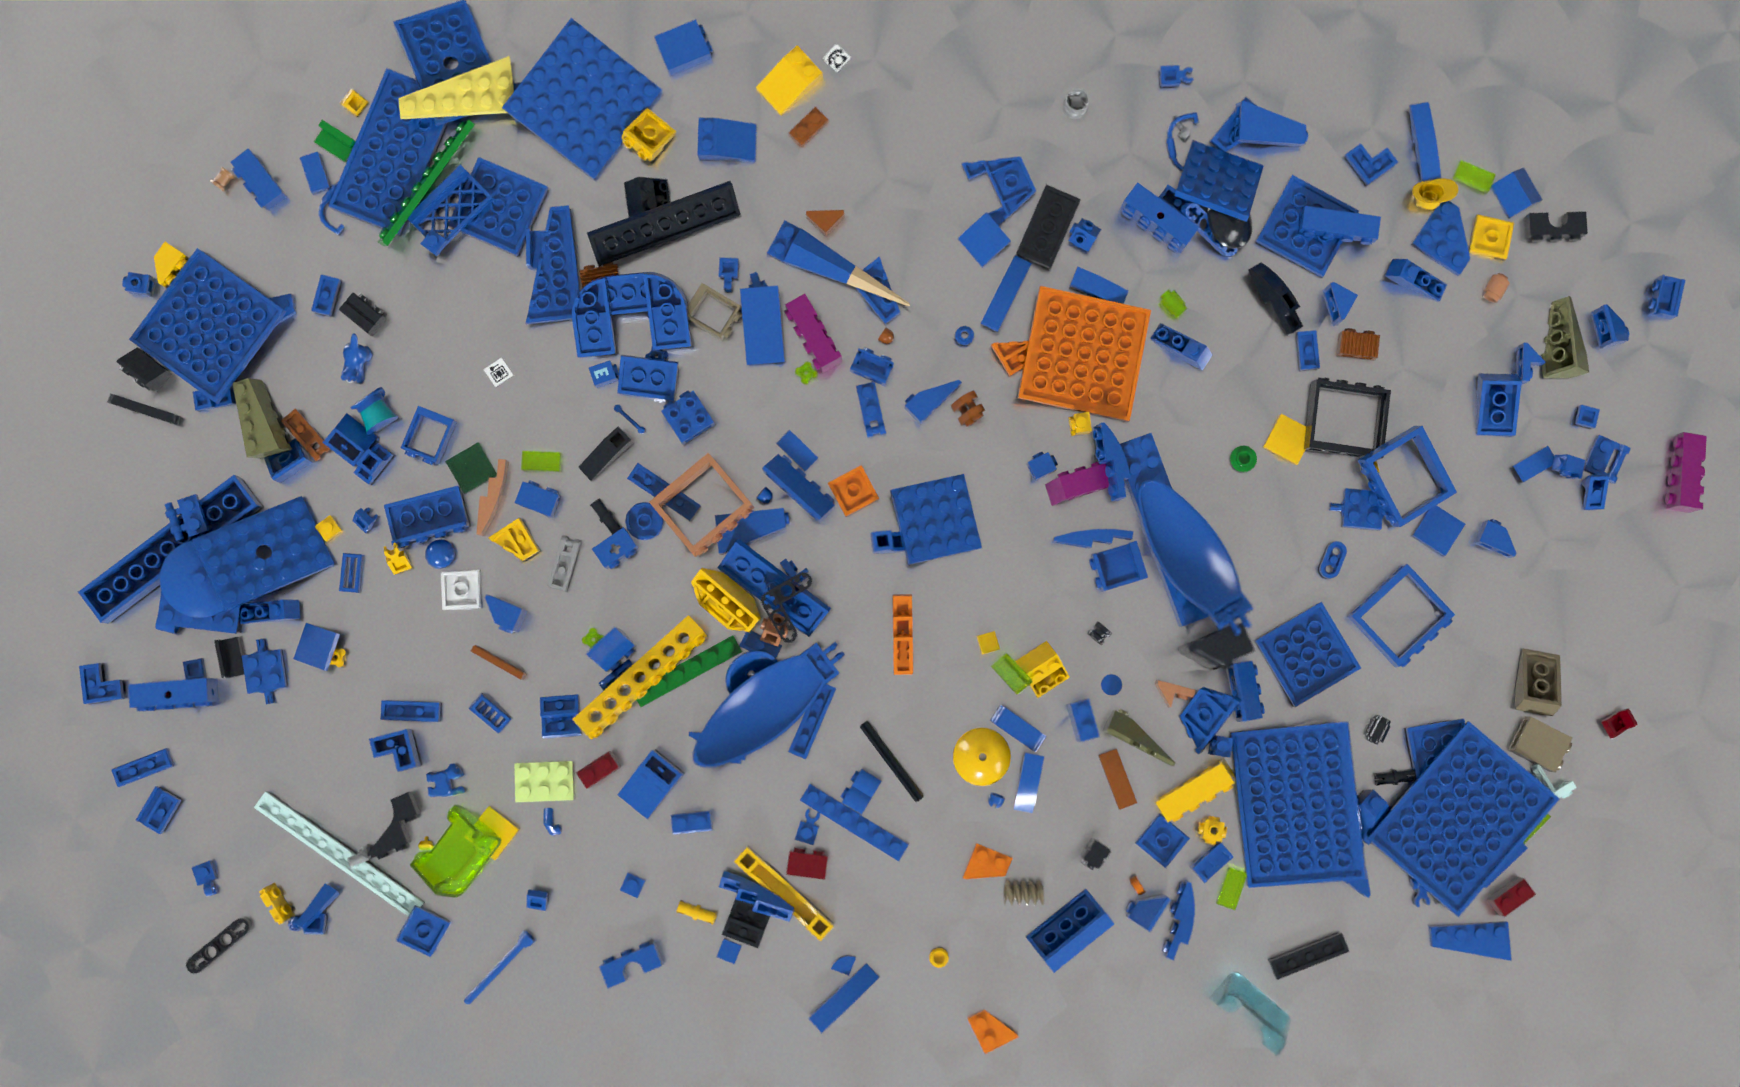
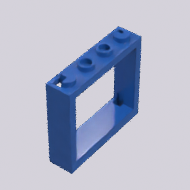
M1423 426L1409 428L1358 459L1362 468L1360 471L1366 475L1369 481V488L1375 492L1378 498V505L1384 509L1386 520H1389L1393 527H1402L1457 493ZM1413 438L1441 493L1401 517L1373 462Z
M1404 564L1361 603L1348 618L1394 667H1404L1411 661L1410 657L1414 653L1418 654L1425 648L1424 644L1428 640L1432 641L1439 635L1437 631L1442 627L1446 628L1453 622L1451 618L1455 614L1408 564ZM1408 575L1439 608L1444 616L1398 658L1361 617Z

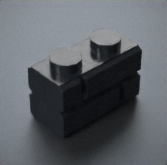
M353 292L341 305L339 311L372 336L386 318L382 316L384 312L376 305L373 308L368 305L369 300L361 293L357 296Z
M1091 838L1086 845L1087 848H1084L1080 854V858L1083 859L1081 863L1091 870L1094 867L1100 869L1105 862L1104 859H1107L1111 850L1098 840Z

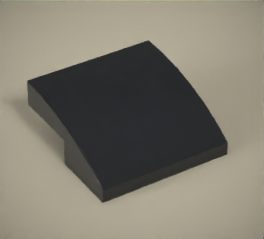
M735 898L722 935L758 948L770 916L752 911L754 904Z

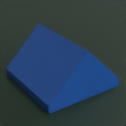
M1524 167L1511 172L1490 186L1508 218L1543 200Z
M1332 282L1323 290L1333 326H1337L1346 318L1358 295Z
M296 438L289 442L292 450L264 458L270 476L276 482L282 483L312 463L305 449Z

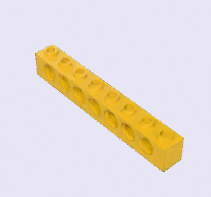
M688 615L573 718V721L591 740L599 737L606 726L616 722L618 716L623 711H628L636 699L645 696L647 690L652 685H657L665 673L671 672L681 659H686L695 646L698 647L705 641L707 635ZM689 636L686 643H681L683 637ZM674 649L673 655L666 656L668 650ZM655 662H660L657 669H652V665ZM645 675L644 681L637 682L639 676ZM626 688H631L628 695H623V691ZM616 701L615 707L609 709V703ZM597 714H601V719L594 722V717Z

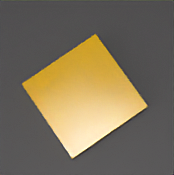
M1477 214L1475 216L1469 252L1506 260L1514 222Z
M1280 414L1262 448L1294 465H1298L1305 452L1306 426Z
M488 806L465 837L493 860H496L520 829L491 806Z

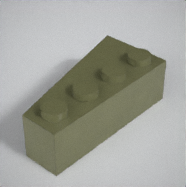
M247 378L234 382V394L247 458H264L292 450L290 443H287L284 437L286 435L284 429L280 428L277 421V413L271 407V399L263 381Z

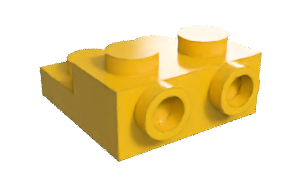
M647 108L623 131L621 139L627 148H634L642 160L647 159L651 162L675 136L676 130Z

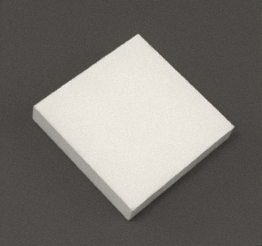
M479 569L441 572L442 610L482 608Z

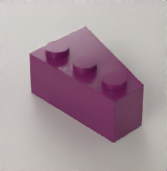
M1096 462L1091 464V468L1086 469L1085 466L1074 469V473L1069 474L1068 471L1057 474L1058 478L1045 484L1051 505L1054 506L1062 501L1072 500L1076 497L1108 488L1109 481L1105 473L1106 464Z

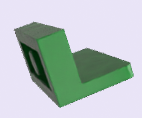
M321 120L318 126L322 130L314 140V143L341 161L346 162L355 144L354 139L326 121Z

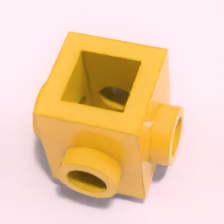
M1209 816L1208 819L1202 818V822H1199L1198 825L1199 838L1205 839L1204 843L1216 845V841L1222 842V838L1226 837L1227 827H1225L1224 822H1220L1219 817ZM1212 827H1216L1215 834L1211 833Z

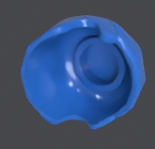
M435 540L425 550V559L428 565L435 569L448 567L455 558V550L452 544L446 540Z

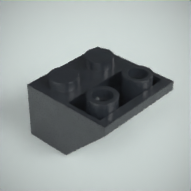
M636 177L624 182L628 217L670 203L667 179Z
M138 347L116 361L121 365L119 369L122 372L133 377L138 385L143 388L145 387L149 391L151 389L158 391L172 375L165 367Z

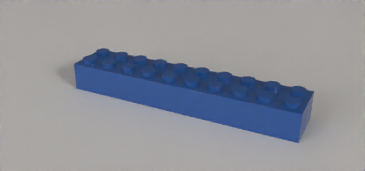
M1152 433L1120 443L1131 477L1125 480L1179 627L1209 617L1207 612L1189 601L1172 584L1159 565L1147 538L1138 500L1140 485L1144 480L1150 479L1161 481L1171 487Z
M232 475L200 500L209 528L208 532L189 537L187 531L182 532L184 539L176 541L175 536L171 533L170 528L172 527L169 523L78 591L100 623L109 624L160 585L162 565L175 548L195 538L250 517L262 508V505L241 477ZM179 515L177 517L179 525H183L182 515Z

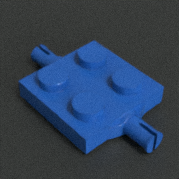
M1345 488L1342 503L1330 502L1329 506L1330 511H1341L1342 527L1381 530L1382 519L1386 515L1384 509L1377 503L1378 498L1375 492L1371 490Z
M257 639L258 651L242 656L247 694L264 693L265 704H273L272 692L287 687L282 649L265 650L264 639Z

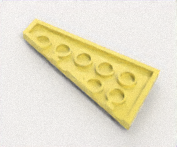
M510 56L398 98L400 119L507 113L502 107L514 92Z

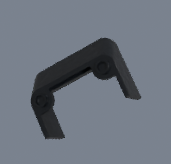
M1242 622L1236 624L1241 631L1238 635L1234 633L1229 625L1178 647L1183 656L1207 668H1213V670L1220 667L1222 669L1233 665V660L1255 651Z

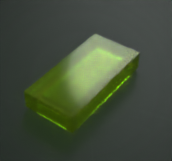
M1460 160L1452 179L1488 193L1496 174Z
M522 451L521 470L560 472L561 452Z
M1228 867L1216 904L1236 910L1247 873Z

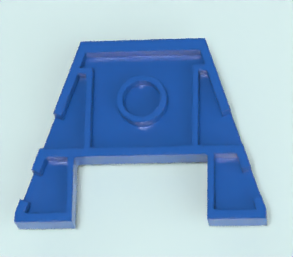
M1021 157L962 163L968 181L987 173L1002 205L1001 208L988 213L998 226L1036 193L1035 186Z

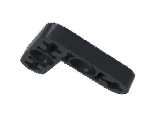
M804 572L765 592L761 597L763 608L780 638L786 643H791L796 639L797 631L781 603L811 586L812 578ZM800 576L808 577V585L805 587L803 584L798 586L800 590L795 592V588L790 581L795 580V583L800 581ZM784 585H789L792 588L790 596H783L781 594V588ZM765 596H774L775 600H773L775 606L779 604L780 608L769 613L768 609L772 608L770 604L764 603L766 600ZM778 611L782 612L785 616L784 621L781 623H777L773 619L774 613ZM787 621L790 623V625L786 626L788 630L794 631L792 634L793 638L790 640L788 637H783L785 634L783 628L781 630L778 629V626L784 625Z

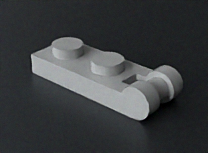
M562 535L547 586L567 592L581 546V540L568 539V536ZM566 546L572 547L571 553L565 552Z

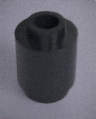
M1376 715L1365 734L1368 737L1367 740L1376 745L1379 742L1383 743L1391 727V721Z

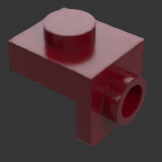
M1629 708L1617 711L1601 721L1610 739L1638 725Z

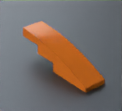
M893 594L894 675L913 674L912 594Z

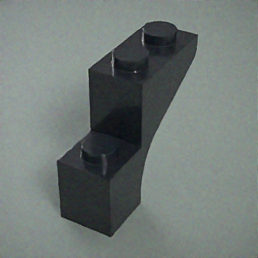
M407 792L390 799L393 807V819L389 827L370 849L369 854L371 858L377 857L378 860L389 856L388 852L395 849L398 852L406 849V844L411 842L403 820H405V823L417 819L415 815L420 813L412 792Z

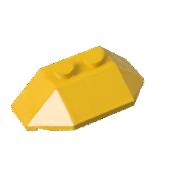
M701 568L691 581L699 605L727 629L750 632L761 618L754 598L725 573Z

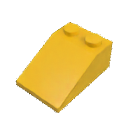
M797 45L778 62L756 86V89L781 116L823 80V73Z

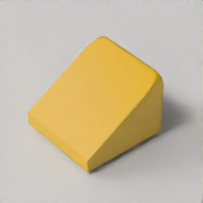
M350 89L340 102L344 108L355 116H358L368 103L365 98L353 89Z
M995 631L976 636L982 655L1000 650Z

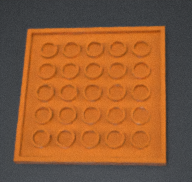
M1040 286L1017 398L1129 422L1151 310Z

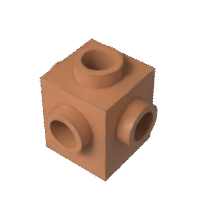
M774 613L773 619L777 623H781L785 619L780 614ZM764 618L760 627L763 630L760 640L778 647L781 638L770 618ZM787 622L784 625L778 626L779 630L784 629V638H786L788 633Z

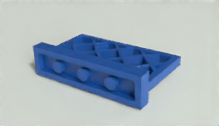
M460 164L413 210L408 220L425 237L430 230H423L421 225L426 220H432L431 229L437 233H444V238L449 243L494 198ZM470 179L472 181V190H463V183ZM476 193H484L487 196L482 203H475ZM452 194H459V203H449L450 196ZM463 194H472V203H462ZM439 207H445L444 217H436V210ZM449 207H458V216H449ZM462 207H471V213L468 216H462ZM436 220H445L444 230H435ZM449 220H458V226L455 229L448 230Z

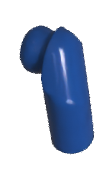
M544 808L543 823L545 828L552 836L560 835L561 825H554L553 808Z

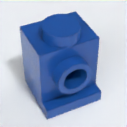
M128 272V276H124L122 285L125 287L126 292L152 297L155 284L154 277Z
M1568 454L1555 455L1552 470L1558 471L1559 475L1565 476L1567 479H1582L1585 460Z
M1214 736L1209 743L1208 754L1230 758L1233 738Z

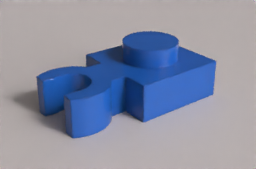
M1179 65L1160 66V87L1180 86V81L1192 83L1193 78L1186 77V73H1192L1193 68L1187 67L1180 71Z
M807 809L805 813L807 820L806 822L800 821L795 840L814 845L819 826L814 825V822L819 819L820 813L817 812L816 817L811 818L809 816L810 809Z

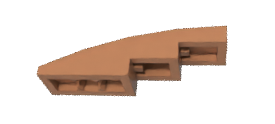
M498 459L497 478H489L487 497L480 496L476 533L479 536H484L500 504L509 461L505 459Z

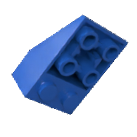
M652 750L618 793V796L648 819L684 773L657 751Z

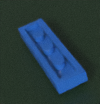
M639 463L636 464L627 477L628 480L653 497L670 485ZM682 492L665 504L690 522L701 507L700 504Z
M828 684L823 685L816 699L806 710L788 751L789 753L803 759L807 758L836 691L835 687Z

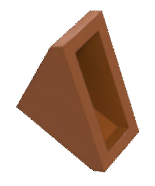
M844 210L806 211V217L810 223L827 237L844 219Z

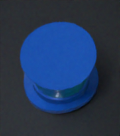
M382 387L377 388L350 407L351 410L357 409L358 413H360L367 435L380 431L398 418L385 403V391Z

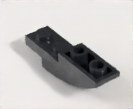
M1262 262L1248 269L1264 303L1271 302L1286 334H1292L1302 328L1303 324L1296 312L1300 305L1284 281Z

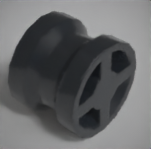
M1098 621L1095 624V628L1088 632L1090 637L1100 645H1103L1105 638L1110 637L1112 634Z

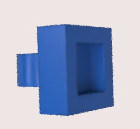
M370 507L365 510L362 508L358 509L352 520L364 533L372 529L378 517L377 514L373 517L368 515L371 510Z

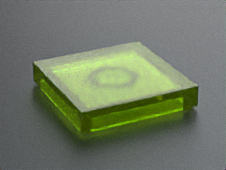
M1008 653L1004 654L991 666L1016 695L1032 683L1030 677Z

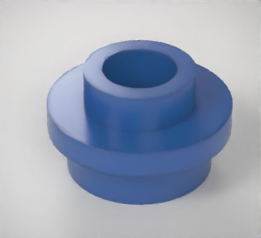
M961 326L955 332V339L961 345H968L974 339V332L968 326ZM966 332L968 337L962 338L961 333Z

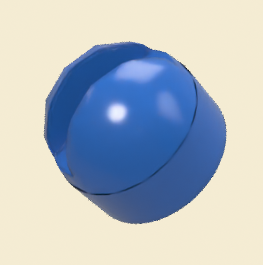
M765 487L756 499L762 503H769L773 495Z
M991 792L988 803L991 807L993 804H996L995 808H1000L1004 803L1005 797Z

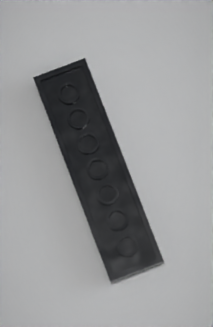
M727 181L587 232L597 265L600 267L740 216L741 214L731 181Z

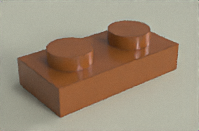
M815 106L789 131V135L803 147L829 122V119Z

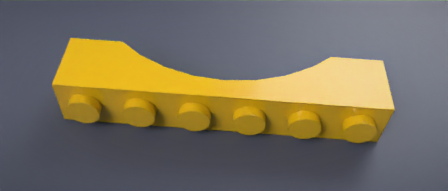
M749 846L734 861L762 887L794 908L793 915L819 941L834 927L831 921Z

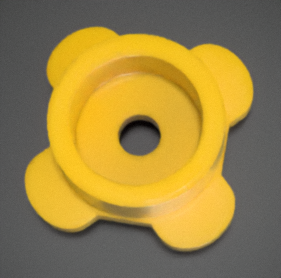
M335 649L330 665L342 667L346 651L344 649Z

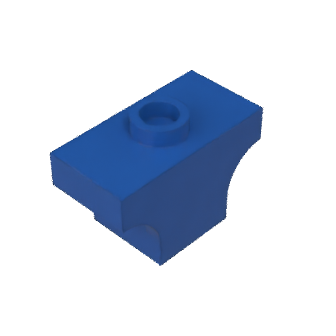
M377 443L373 448L367 449L356 463L358 466L354 474L368 485H371L394 455Z

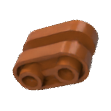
M974 390L961 396L950 405L954 412L960 410L962 416L958 420L961 426L966 425L968 427L984 416L983 412L985 409L983 405L979 404L976 406L974 400L978 398Z

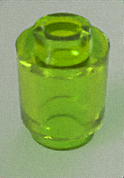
M1168 289L1160 296L1162 298L1160 303L1175 318L1187 309L1186 302L1175 290L1171 292Z

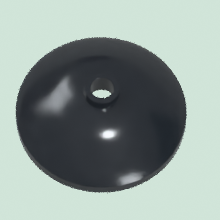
M1208 208L1209 227L1215 238L1222 245L1231 249H1237L1248 243L1252 234L1251 215H1249L1246 222Z

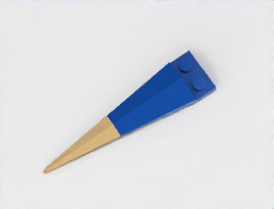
M784 220L767 252V255L784 264L845 283L905 306H910L909 302L802 228Z

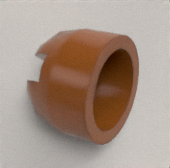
M886 327L878 340L884 344H889L893 341L894 334Z

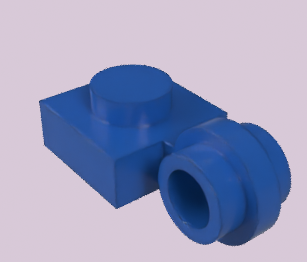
M320 914L303 930V933L324 935L326 914ZM290 917L288 921L289 930L301 931L296 925L300 917Z

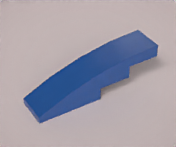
M1429 102L1409 105L1412 141L1415 143L1416 160L1419 163L1421 182L1440 179V161Z
M1016 255L1014 256L981 321L982 325L998 332L1032 263Z
M1118 529L1084 530L1056 536L1052 542L1090 549L1093 542L1110 545L1113 538L1131 540L1134 531Z
M723 871L719 888L736 892L737 900L754 904L752 910L754 912L790 922L794 908L786 901L759 884L733 873Z
M866 963L809 1017V1020L823 1033L880 977Z

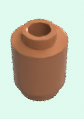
M1501 273L1493 274L1484 290L1485 294L1483 297L1494 303L1501 300L1510 284L1508 277Z

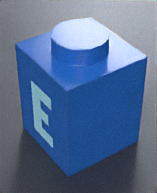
M610 360L589 367L596 388L618 381V367L616 364L613 365Z

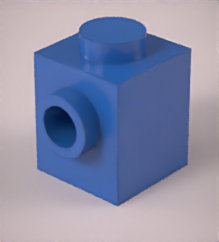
M1043 451L1032 456L1033 460L1027 463L1035 481L1055 472L1058 465L1054 455L1050 456L1049 452L1044 454Z

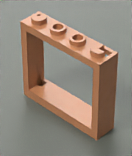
M709 453L649 501L695 557L707 552L709 545L719 542L727 530H733L738 525L737 522L742 518L749 517V514L754 509L752 503ZM712 466L744 504L693 546L662 507Z

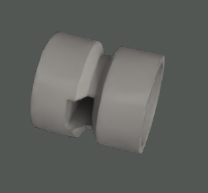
M1073 88L1068 91L1063 103L1064 113L1072 119L1081 118L1086 113L1090 98L1088 93L1082 88Z

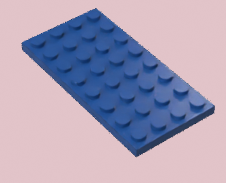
M386 68L328 205L330 208L377 227L388 228L391 223L389 221L391 216L395 212L398 213L402 208L400 206L402 201L406 197L411 196L413 193L411 189L415 183L421 182L424 177L422 174L430 165L447 123L436 126L432 117L400 119L398 98L421 90L416 79ZM403 224V226L401 227V229L398 231V233H397L398 235L401 234L402 229H403V227H404V224Z

